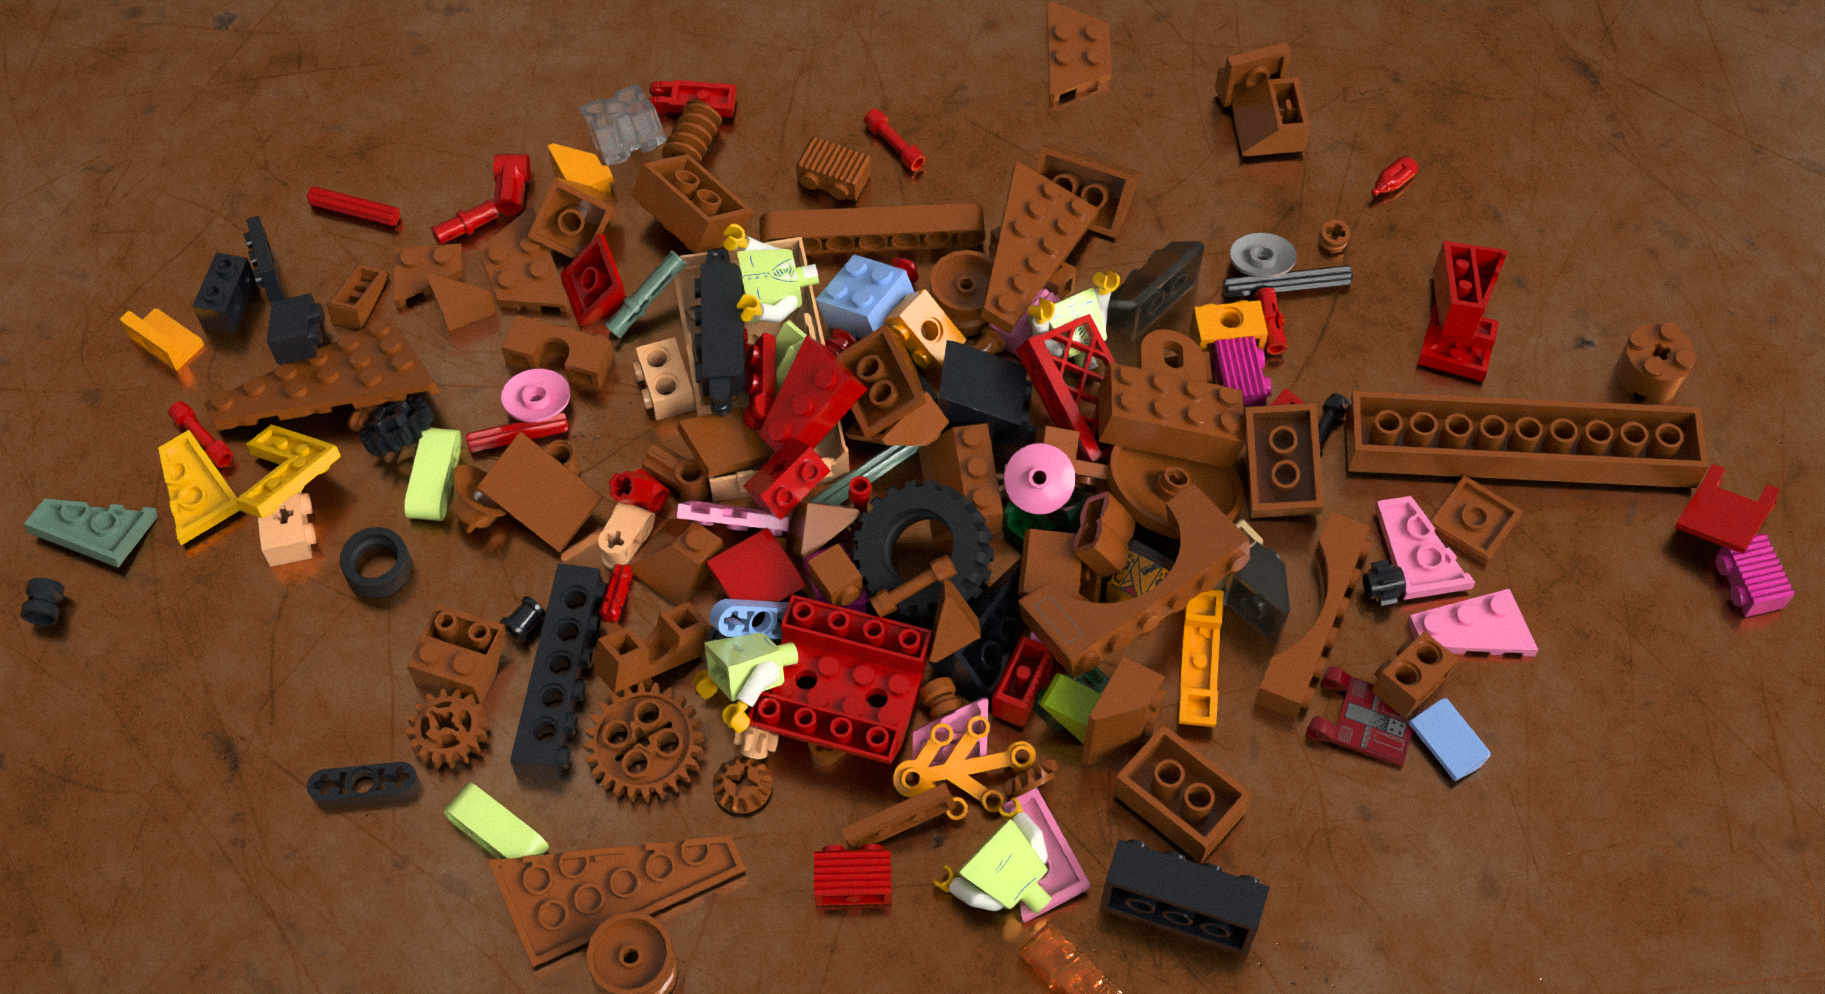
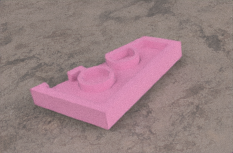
M1037 788L1017 797L1024 813L1034 821L1043 833L1048 854L1044 865L1048 871L1037 883L1052 899L1038 914H1035L1020 899L1023 923L1091 888L1090 882ZM1012 800L1003 805L1004 812L1011 813L1016 809Z

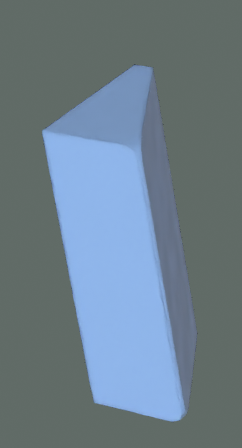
M1447 698L1439 700L1409 722V725L1454 781L1481 768L1491 756L1488 748Z

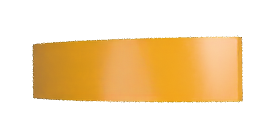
M1222 590L1202 592L1191 599L1185 607L1178 724L1216 727L1219 643L1224 591Z

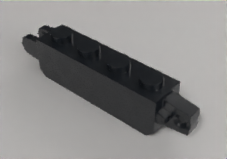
M712 249L707 252L706 263L701 264V278H694L695 299L701 298V306H695V325L701 326V334H695L696 354H702V362H695L696 383H703L704 396H710L712 413L722 418L731 412L732 395H739L745 390L744 321L740 316L744 309L736 307L743 296L741 269L735 263L730 262L728 250Z

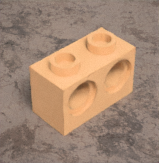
M675 337L636 347L638 361L632 362L637 382L644 381L646 389L641 390L646 410L653 408L656 421L696 410L693 390ZM665 392H672L668 395H662Z

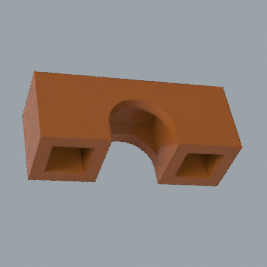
M516 315L501 346L506 366L525 371L540 369L543 362L550 357H565L567 360L564 365L568 382L601 391L615 359L611 340L602 335H590L576 331L566 325L557 326L546 323L536 317L527 318Z
M688 601L659 613L655 629L643 640L629 626L599 638L593 670L613 693L619 692L704 655V642H707L710 624Z

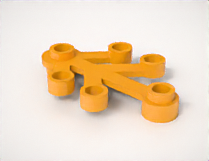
M975 715L968 719L966 731L945 763L929 767L940 747L948 745L953 739L952 728L945 723H937L932 726L930 738L916 759L905 760L896 767L893 773V783L900 794L906 797H914L936 787L931 782L948 779L979 800L985 810L997 812L999 807L1004 805L1002 793L995 789L986 788L968 775L1008 766L1017 771H1026L1034 765L1036 752L1031 744L1017 740L1010 743L1004 752L966 759L978 739L985 737L990 730L988 720L985 717ZM975 720H981L984 723V730L979 734H975L971 729L972 723ZM940 727H944L948 731V737L944 741H938L935 738V731ZM1020 749H1024L1028 753V758L1024 763H1018L1015 759V754ZM909 772H916L919 776L917 784L913 786L907 785L905 777ZM990 794H996L999 798V802L995 807H988L986 804V798ZM953 796L954 801H959L962 804V811L957 815L951 814L950 811L945 813L953 820H960L966 816L968 806L962 798Z

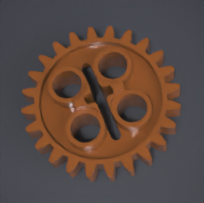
M639 682L636 693H632L629 687L624 689V697L621 698L613 692L610 693L613 703L609 706L600 702L599 706L603 714L601 716L596 714L590 715L596 728L590 727L584 730L586 735L593 739L583 743V747L586 752L592 753L585 760L589 766H596L591 772L594 778L604 777L601 785L605 790L615 785L614 794L617 798L621 797L627 790L628 798L631 802L636 800L638 793H642L646 803H649L652 792H657L663 800L665 799L664 788L668 786L674 792H679L676 781L681 779L689 783L691 780L686 770L699 769L698 763L693 757L704 756L703 749L695 745L705 741L704 734L696 731L703 725L700 718H693L697 713L693 705L685 707L687 700L683 694L673 700L674 691L671 687L661 694L658 683H654L650 692H647L643 683ZM656 711L659 713L658 718L654 722L648 724L641 722L642 717L647 712ZM668 723L673 724L671 728H665ZM615 733H628L624 742L620 744L610 743ZM643 737L650 742L646 747L639 743V740ZM676 740L679 742L675 751L671 753L661 751L662 745L666 741ZM618 756H624L621 761H616ZM635 762H647V767L643 772L639 774L630 773V768Z

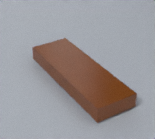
M943 783L841 829L851 850H860V847L863 845L876 844L954 809L956 803L946 783Z

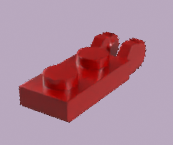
M674 80V82L654 81L649 85L648 92L652 96L648 97L645 107L652 113L666 114L669 111L670 113H682L687 101L696 99L705 102L722 117H733L737 87L735 84Z
M763 333L754 344H751L746 354V363L750 364V375L747 378L745 388L746 393L749 394V406L743 411V417H745L743 420L746 427L752 429V431L762 428L774 403L776 337L767 333Z

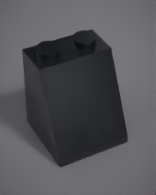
M947 340L939 393V408L949 423L941 431V434L953 427L987 423L990 440L1029 423L1030 410H1025L1023 407L1024 401L1031 402L1033 383L1032 381H1026L1027 371L1025 367L967 345Z

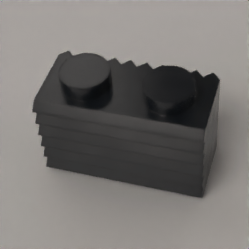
M311 293L271 302L269 330H267L268 338L266 339L276 363L282 366L283 363L289 364L290 361L295 363L296 360L302 361L303 358L307 360L309 357L315 358L318 344L323 343L320 323H325V313L320 303L316 304Z

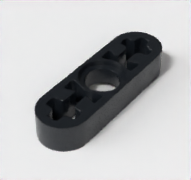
M392 762L319 770L309 778L307 791L316 805L326 808L406 800L418 791L420 781L412 765L406 762ZM405 774L407 780L403 782V787L397 788L395 782L399 780V775ZM364 776L371 777L374 783L370 790L364 793L354 791V783L359 778ZM380 776H384L386 782H383L385 787L384 790H382V782L380 780ZM343 779H345V788L347 790L346 794H344L341 789V787H344V784L342 782ZM325 782H330L332 787L328 789L326 795H322L319 789L324 788Z

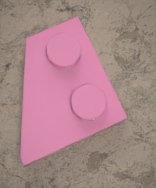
M980 698L914 729L912 760L916 759L930 738L932 726L937 723H945L952 728L953 739L948 745L940 747L929 767L944 764L966 731L968 719L979 715L988 720V698ZM975 720L971 726L972 731L975 734L981 733L984 730V723L981 720ZM940 727L935 731V738L938 741H944L948 737V731L944 727ZM987 735L978 739L966 759L987 755Z

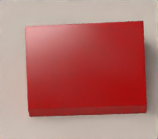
M599 233L560 273L578 325L583 327L610 319L625 303L623 301L626 297L624 285L606 238L603 234Z

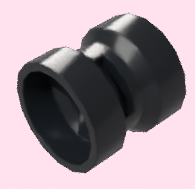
M48 578L30 579L26 588L28 601L22 604L20 617L35 625L50 626L56 624L60 613L57 605L63 600L65 587L58 581Z

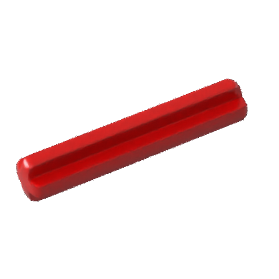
M316 186L310 187L307 193L308 203L313 206L391 226L397 225L401 213L399 208Z
M560 412L556 416L540 422L518 421L473 431L466 434L467 446L470 452H477L511 444L520 432L530 439L568 431V422L565 413Z

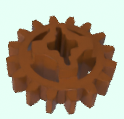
M441 689L440 697L436 699L430 693L427 694L428 703L425 706L420 703L414 705L418 715H408L407 717L411 728L406 729V735L411 740L409 744L414 753L419 752L418 755L423 763L432 758L435 768H439L443 761H447L452 769L455 767V760L459 758L467 764L469 762L467 754L470 751L476 754L481 752L477 742H485L488 739L486 732L483 730L489 727L486 716H483L485 714L483 706L476 704L472 694L463 699L460 689H456L452 696H448L445 689ZM470 717L471 729L470 732H467L465 728L469 724L467 719ZM427 724L430 729L426 732L427 738L424 739V729Z

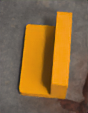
M157 308L152 310L143 320L131 311H127L119 319L131 340L176 371L204 346L200 337Z

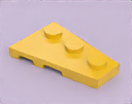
M189 430L158 447L164 478L169 491L170 507L176 524V535L181 545L240 511L235 500L237 499L236 495Z

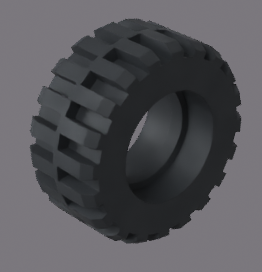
M915 479L905 481V487L903 488L893 485L886 489L888 494L886 497L881 499L876 495L869 502L873 506L869 514L862 511L857 520L862 524L861 530L853 531L851 541L856 544V550L851 551L852 563L857 565V570L862 575V584L865 586L864 591L871 598L883 589L891 591L907 582L898 575L894 568V547L904 530L912 524L923 520H937L943 523L953 536L954 546L950 560L957 574L947 581L953 583L966 602L972 596L975 599L979 597L983 592L979 586L983 580L989 581L992 573L988 569L989 562L994 561V550L990 547L993 537L991 530L985 524L986 520L981 512L965 496L947 484L941 486L937 481L927 479L924 484H920ZM938 580L896 604L898 609L893 613L907 620L913 618L919 622H930L931 618H935L943 583Z

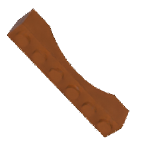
M1330 511L1314 553L1323 587L1321 613L1316 623L1301 640L1288 650L1271 658L1260 685L1255 704L1294 719L1297 718L1301 707L1309 708L1316 690L1309 687L1312 677L1319 679L1327 661V658L1321 656L1324 646L1328 648L1333 646L1339 628L1333 626L1336 617L1343 619L1350 602L1349 598L1344 597L1347 587L1355 589L1362 571L1355 568L1358 559L1366 561L1373 541L1366 539L1371 527L1370 525Z

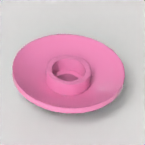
M531 369L515 375L506 383L501 394L502 405L505 411L517 420L540 422L556 416L567 406L570 399V388L566 379L555 371Z
M1031 444L1017 451L1009 460L1004 474L1005 488L1012 502L1023 511L1032 514H1048L1060 509L1071 497L1075 486V471L1070 459L1060 449L1048 444ZM1038 471L1044 472L1047 477L1045 483L1041 485L1034 483L1032 479L1034 473Z

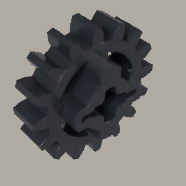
M407 396L406 400L393 401L388 406L383 405L377 408L370 415L372 419L363 422L364 428L359 431L361 436L359 439L366 450L370 451L374 456L379 452L382 456L389 452L397 453L400 447L412 446L423 437L422 431L431 428L429 423L434 420L433 412L425 399L422 400L420 396L414 399Z

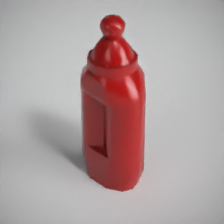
M1408 156L1398 158L1379 174L1375 182V189L1371 190V194L1377 196L1379 193L1386 194L1387 192L1397 190L1417 173V163Z

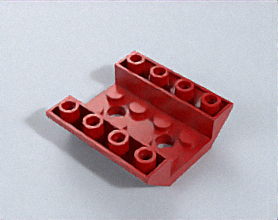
M792 594L781 623V644L794 643L798 652V663L783 667L784 682L782 685L765 690L764 692L762 691L753 707H751L748 716L750 718L748 727L891 764L902 747L921 688L932 630ZM804 676L813 677L817 681L816 685L808 690L799 688L796 683ZM876 694L882 695L887 699L886 704L881 708H872L866 701L869 697Z

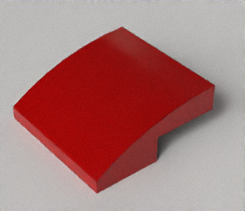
M1434 304L1418 364L1484 382L1491 352L1496 340L1499 321L1482 317L1474 339L1440 335L1437 304Z
M768 528L705 562L721 592L726 593L728 599L781 602L806 587L788 555Z

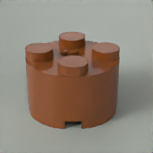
M1666 322L1664 324L1643 325L1633 331L1626 342L1616 367L1617 379L1626 392L1631 395L1636 393L1645 397L1644 401H1667L1679 392L1696 362L1694 347L1688 337L1681 332V328L1675 323Z

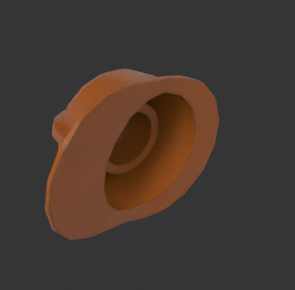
M459 465L453 472L454 492L450 501V511L461 521L466 533H471L475 528L485 529L498 516L506 515V510L477 488L488 474L487 472L475 466Z

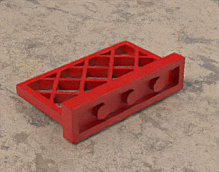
M1089 313L1047 333L1038 334L1027 339L1016 349V352L1055 427L1080 432L1076 460L1095 463L1110 456L1115 445L1109 444V448L1100 451L1094 439L1096 429L1098 430V398L1083 392L1086 378L1101 383L1110 364L1116 362ZM1084 325L1090 337L1088 346L1072 340L1075 328ZM1052 339L1064 344L1061 358L1051 355L1044 342ZM1070 347L1086 353L1082 367L1067 361ZM1092 356L1103 361L1106 367L1104 376L1088 370ZM1064 369L1080 375L1076 389L1065 384L1062 378ZM1080 399L1096 405L1092 419L1081 414L1078 408Z

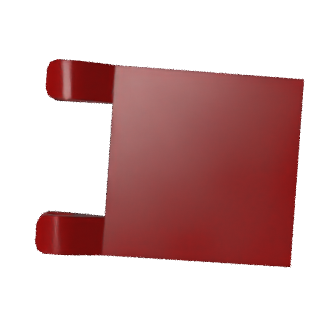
M1712 464L1702 484L1676 522L1675 528L1745 554L1765 519L1777 504L1776 498L1781 489L1767 484L1758 502L1720 488L1723 482L1722 476L1726 468Z

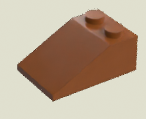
M886 324L836 356L867 388L851 409L864 436L868 440L926 403L913 361L903 342Z

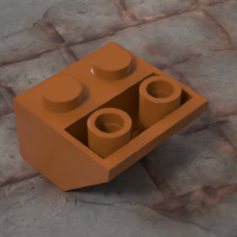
M1299 77L1268 79L1232 102L1231 108L1242 157L1305 151L1311 125Z
M1037 529L1025 530L1018 594L1020 596H1026L1049 581L1055 588L1070 597L1085 602L1099 603L1102 578L1074 554L1073 544L1076 534Z
M437 604L407 664L414 684L437 692L445 689L449 696H452L456 689H460L463 699L472 694L476 704L482 705L497 674L506 629L505 625Z

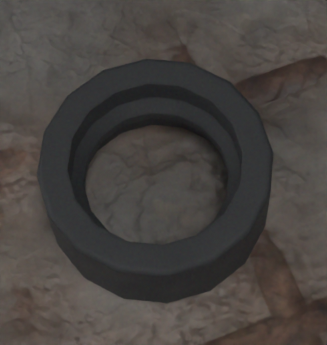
M382 527L363 529L353 534L345 542L340 553L341 570L350 588L361 596L379 598L395 593L407 582L412 571L411 557L402 537L391 529ZM384 547L395 552L397 557L395 565L387 573L379 577H363L358 575L355 570L357 560L365 552L373 548Z

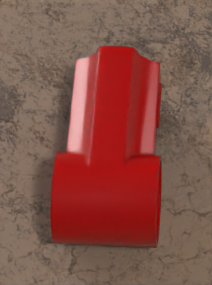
M495 154L493 166L496 184L493 204L496 210L504 216H516L518 212L523 211L525 183L530 181L531 166L529 154Z
M643 468L635 472L614 473L608 482L611 490L610 496L615 501L640 506L652 513L662 508L670 494L669 489Z

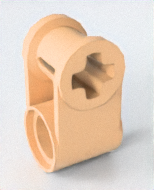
M618 502L598 538L599 548L602 551L601 562L604 567L612 571L614 565L628 564L635 557L642 543L652 531L655 522L654 513L635 505Z

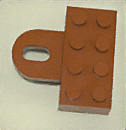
M1173 330L1152 331L1144 337L1136 355L1137 368L1116 363L1110 364L1098 388L1099 442L1226 468L1232 467L1246 443L1242 390L1207 383L1205 356L1201 348L1192 339ZM1164 349H1169L1176 353L1179 368H1172L1165 363Z

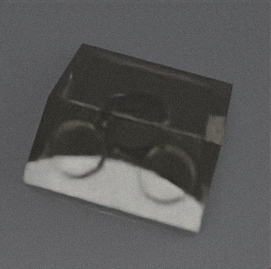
M1257 541L1250 548V560L1240 571L1231 572L1227 575L1223 589V605L1276 646L1280 642L1290 611L1286 567L1274 550L1265 548Z

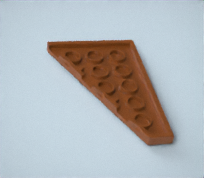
M389 316L383 320H377L370 326L353 334H347L338 341L323 348L317 349L315 358L309 357L308 360L303 358L302 361L296 360L295 363L282 364V366L280 365L275 370L258 378H252L239 387L217 394L213 399L203 404L217 431L241 425H256L260 418L278 416L281 421L305 417L313 413H329L332 411L333 406L351 403L354 408L382 404L387 401L406 400L408 394L428 391L429 395L433 396L439 393L435 381L392 317Z

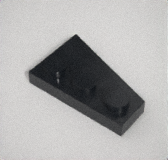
M259 216L248 218L246 221L249 232L244 233V238L249 249L248 254L253 266V274L259 289L266 288L270 302L286 299Z

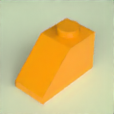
M554 143L547 145L551 165L558 178L589 185L612 196L610 184L614 183L612 173L607 164L601 165L596 154Z

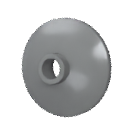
M1270 233L1245 235L1237 239L1230 250L1232 264L1242 273L1257 278H1273L1286 274L1294 267L1297 257L1294 246L1288 240Z

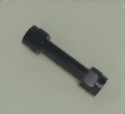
M1332 393L1322 406L1324 414L1318 423L1320 458L1323 455L1321 447L1335 421L1343 419L1349 404L1347 398L1338 393Z

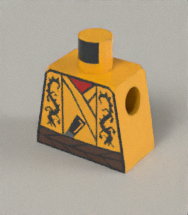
M1132 538L1128 542L1129 555L1127 564L1121 572L1110 576L1105 598L1111 603H1117L1133 599L1148 592L1167 576L1176 561Z

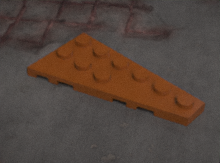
M1017 160L1012 171L1011 184L1008 189L1007 202L995 248L996 252L980 316L1008 334L1012 332L1027 312L1028 308L1094 222L1100 211L1099 208Z
M731 835L487 860L533 968L589 943L591 936L600 924L614 915L627 912L651 915L746 872L745 865Z

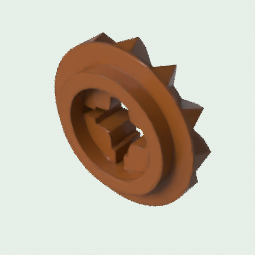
M735 756L733 760L726 763L722 762L717 773L713 774V793L715 799L723 808L733 813H749L759 809L766 803L772 791V778L765 764H761L753 758ZM746 772L748 783L752 785L744 786L737 796L736 783L732 781L740 780Z
M1048 759L1006 781L1002 786V790L1006 796L1014 794L1017 798L1055 778L1053 772L1058 770L1059 767L1055 760Z

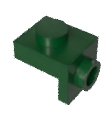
M1012 500L1003 509L1002 532L1022 547L1024 545L1025 530L1037 529L1057 532L1058 526L1045 516L1023 511Z

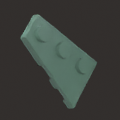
M44 499L25 521L24 526L27 533L119 567L157 519L158 515L156 508L143 507L142 511L125 510L124 505L110 504L109 508L89 507L87 502Z

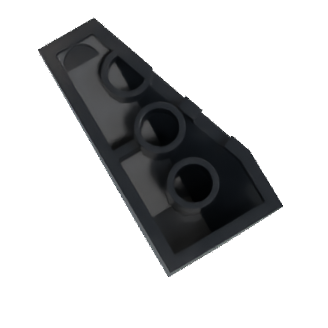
M1022 557L969 606L979 619L981 637L937 663L929 661V653L927 657L928 662L940 678H951L956 690L974 700L988 698V707L992 706V696L1020 637H1022L1026 625L1022 620L1018 600L1023 598L1018 594Z

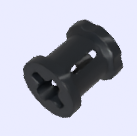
M524 596L521 599L522 604L509 617H503L499 621L500 624L505 625L506 633L522 644L527 639L526 634L539 621L544 622L546 614L545 610L529 596Z

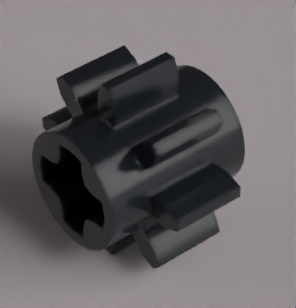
M1388 559L1372 562V569L1364 573L1362 578L1367 598H1375V602L1379 601L1380 606L1398 603L1397 597L1401 595L1400 593L1406 591V579L1402 568L1389 564Z

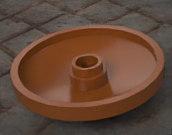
M1118 445L1114 446L1107 461L1109 466L1107 482L1113 496L1130 511L1138 523L1161 535L1178 539L1174 530L1168 524L1166 502L1193 484L1232 522H1234L1241 509L1244 497L1243 485L1234 465L1231 468Z

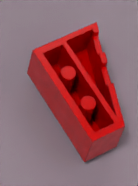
M1443 240L1432 271L1440 335L1474 339L1509 250Z
M806 335L759 435L776 453L792 437L814 449L864 394L867 388L825 345Z

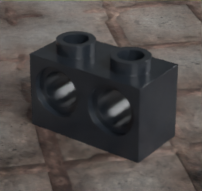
M215 253L192 306L203 329L235 335L256 285L253 269L248 258Z

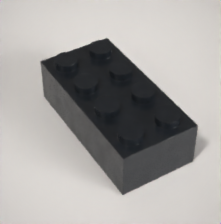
M1118 839L1105 881L1100 908L1248 955L1259 928L1270 887L1263 885L1259 879L1249 875H1240L1238 877L1225 873L1221 867L1211 863L1200 865L1187 861L1183 855L1177 852L1166 851L1162 853L1149 849L1147 844L1139 840L1129 839L1124 841Z

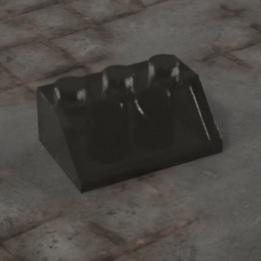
M1200 241L1170 242L1162 250H1155L1143 267L1131 271L1125 282L1118 289L1111 292L1107 310V324L1130 342L1135 340L1197 284L1205 245Z

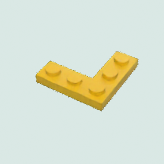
M271 424L246 443L251 455L279 464V466L235 500L241 511L263 519L265 516L274 513L278 506L289 497L302 491L304 486L317 475L326 472L330 465L341 457L337 446Z

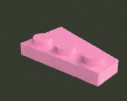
M1412 496L1377 501L1375 510L1392 564H1394V567L1400 566L1405 575L1406 591L1402 593L1404 600L1473 589L1476 582L1469 573L1465 574L1455 561L1457 557L1450 547L1446 548L1434 532L1435 527Z
M697 500L679 503L677 518L695 520L700 525L713 526L714 522L727 524L728 529L748 531V527L762 528V530L768 528L774 536H782L783 531H789L792 521L791 514H787L782 520H779L763 510Z
M1510 589L1412 614L1407 621L1415 639L1425 631L1453 654H1465L1466 651L1488 652L1489 655H1503L1504 652L1522 653V656L1535 657L1538 652V648Z

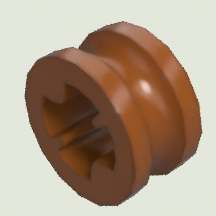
M1333 219L1325 222L1319 234L1320 245L1329 251L1344 249L1350 238V229L1341 220ZM1332 232L1339 233L1337 240L1330 238Z

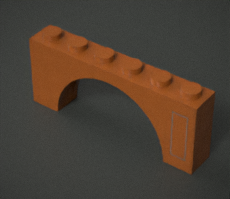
M1195 484L1166 502L1168 524L1179 539L1180 550L1171 571L1158 585L1148 592L1133 599L1117 603H1091L1070 597L1047 581L1018 600L1022 620L1074 679L1084 672L1087 673L1095 669L1101 660L1113 652L1123 650L1132 639L1141 633L1153 630L1160 620L1172 612L1182 610L1191 599L1202 592L1212 590L1219 580L1231 572L1240 571L1250 560L1249 539Z

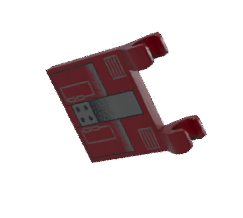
M1329 666L1323 675L1321 685L1329 690L1346 692L1337 724L1335 726L1328 720L1315 716L1307 727V737L1317 741L1332 742L1402 768L1413 733V728L1409 725V722L1418 715L1419 707L1407 719H1404L1371 692L1374 684L1352 677L1338 667Z

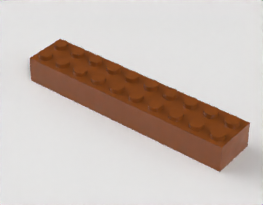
M1352 391L1346 411L1348 471L1456 477L1465 475L1476 478L1697 488L1709 468L1701 407Z

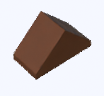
M428 274L427 280L432 296L448 331L494 314L496 309L490 290L437 274Z
M947 580L943 581L929 647V661L936 663L981 637L979 619L953 583Z

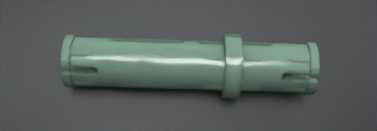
M671 250L630 297L627 295L623 299L625 303L604 325L621 339L639 317L643 318L647 314L645 310L688 264Z

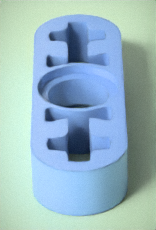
M723 599L713 606L709 620L711 625L724 636L737 637L764 633L769 639H782L781 623L777 621V618L783 620L789 602ZM765 611L764 621L759 626L752 627L755 615ZM732 613H733L734 615H736L737 617L740 618V621H739L738 619H736V618H728V617H730V616L732 615Z

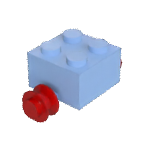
M855 254L849 259L815 299L827 327L833 329L831 335L834 340L825 339L824 342L825 346L835 356L857 343V337L863 339L886 324L884 319L909 293L914 292L911 283H916L919 279L915 264L906 258H893L890 266Z

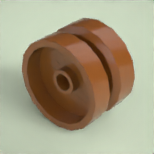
M971 250L954 251L942 257L932 269L929 284L930 296L964 337L980 335L981 329L989 326L990 323L980 316L990 279L993 259L981 252Z
M637 912L614 915L601 923L591 936L586 952L587 963L594 986L599 994H669L673 989L678 973L673 943L663 924L650 915Z

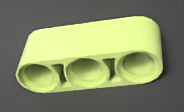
M430 428L421 432L423 437L419 440L405 498V515L407 518L443 521L452 491L453 472L458 465L462 436L460 430Z
M468 782L443 809L445 816L455 826L497 859L544 855L549 849L547 842L537 832L471 782Z

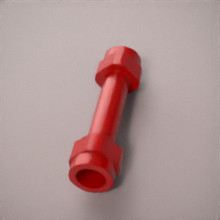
M875 108L865 115L863 122L867 125V128L874 135L879 133L901 155V162L907 168L916 171L923 166L926 157L922 154V151L916 145L909 146L888 125V117L883 112Z
M178 401L169 408L168 416L180 429L185 428L192 433L194 438L203 446L205 453L218 468H223L232 462L234 458L233 452L222 440L216 441L196 420L197 416L184 401Z
M864 476L854 477L849 483V500L854 503V508L858 509L860 513L863 511L869 514L868 502L872 494V485L869 479ZM858 518L850 524L852 532L854 530H861L862 524L857 521Z

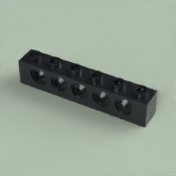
M560 563L557 565L510 758L514 773L517 776L559 781L562 768H568L571 749L567 744L570 734L575 735L577 730L578 713L575 712L577 701H583L585 696L586 680L583 679L585 668H590L592 665L593 647H590L592 636H598L599 634L598 629L601 625V616L598 614V610L603 602L608 584L603 582L600 568ZM574 604H584V606L579 609H570V607ZM568 635L577 636L572 641H562ZM559 668H570L564 674H555V671ZM553 700L562 701L557 707H546ZM543 734H555L549 741L542 742L538 740Z

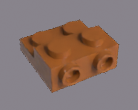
M1287 42L1270 44L1263 48L1239 52L1227 57L1225 67L1218 68L1215 91L1224 108L1231 106L1232 102L1264 81L1286 77L1291 49Z

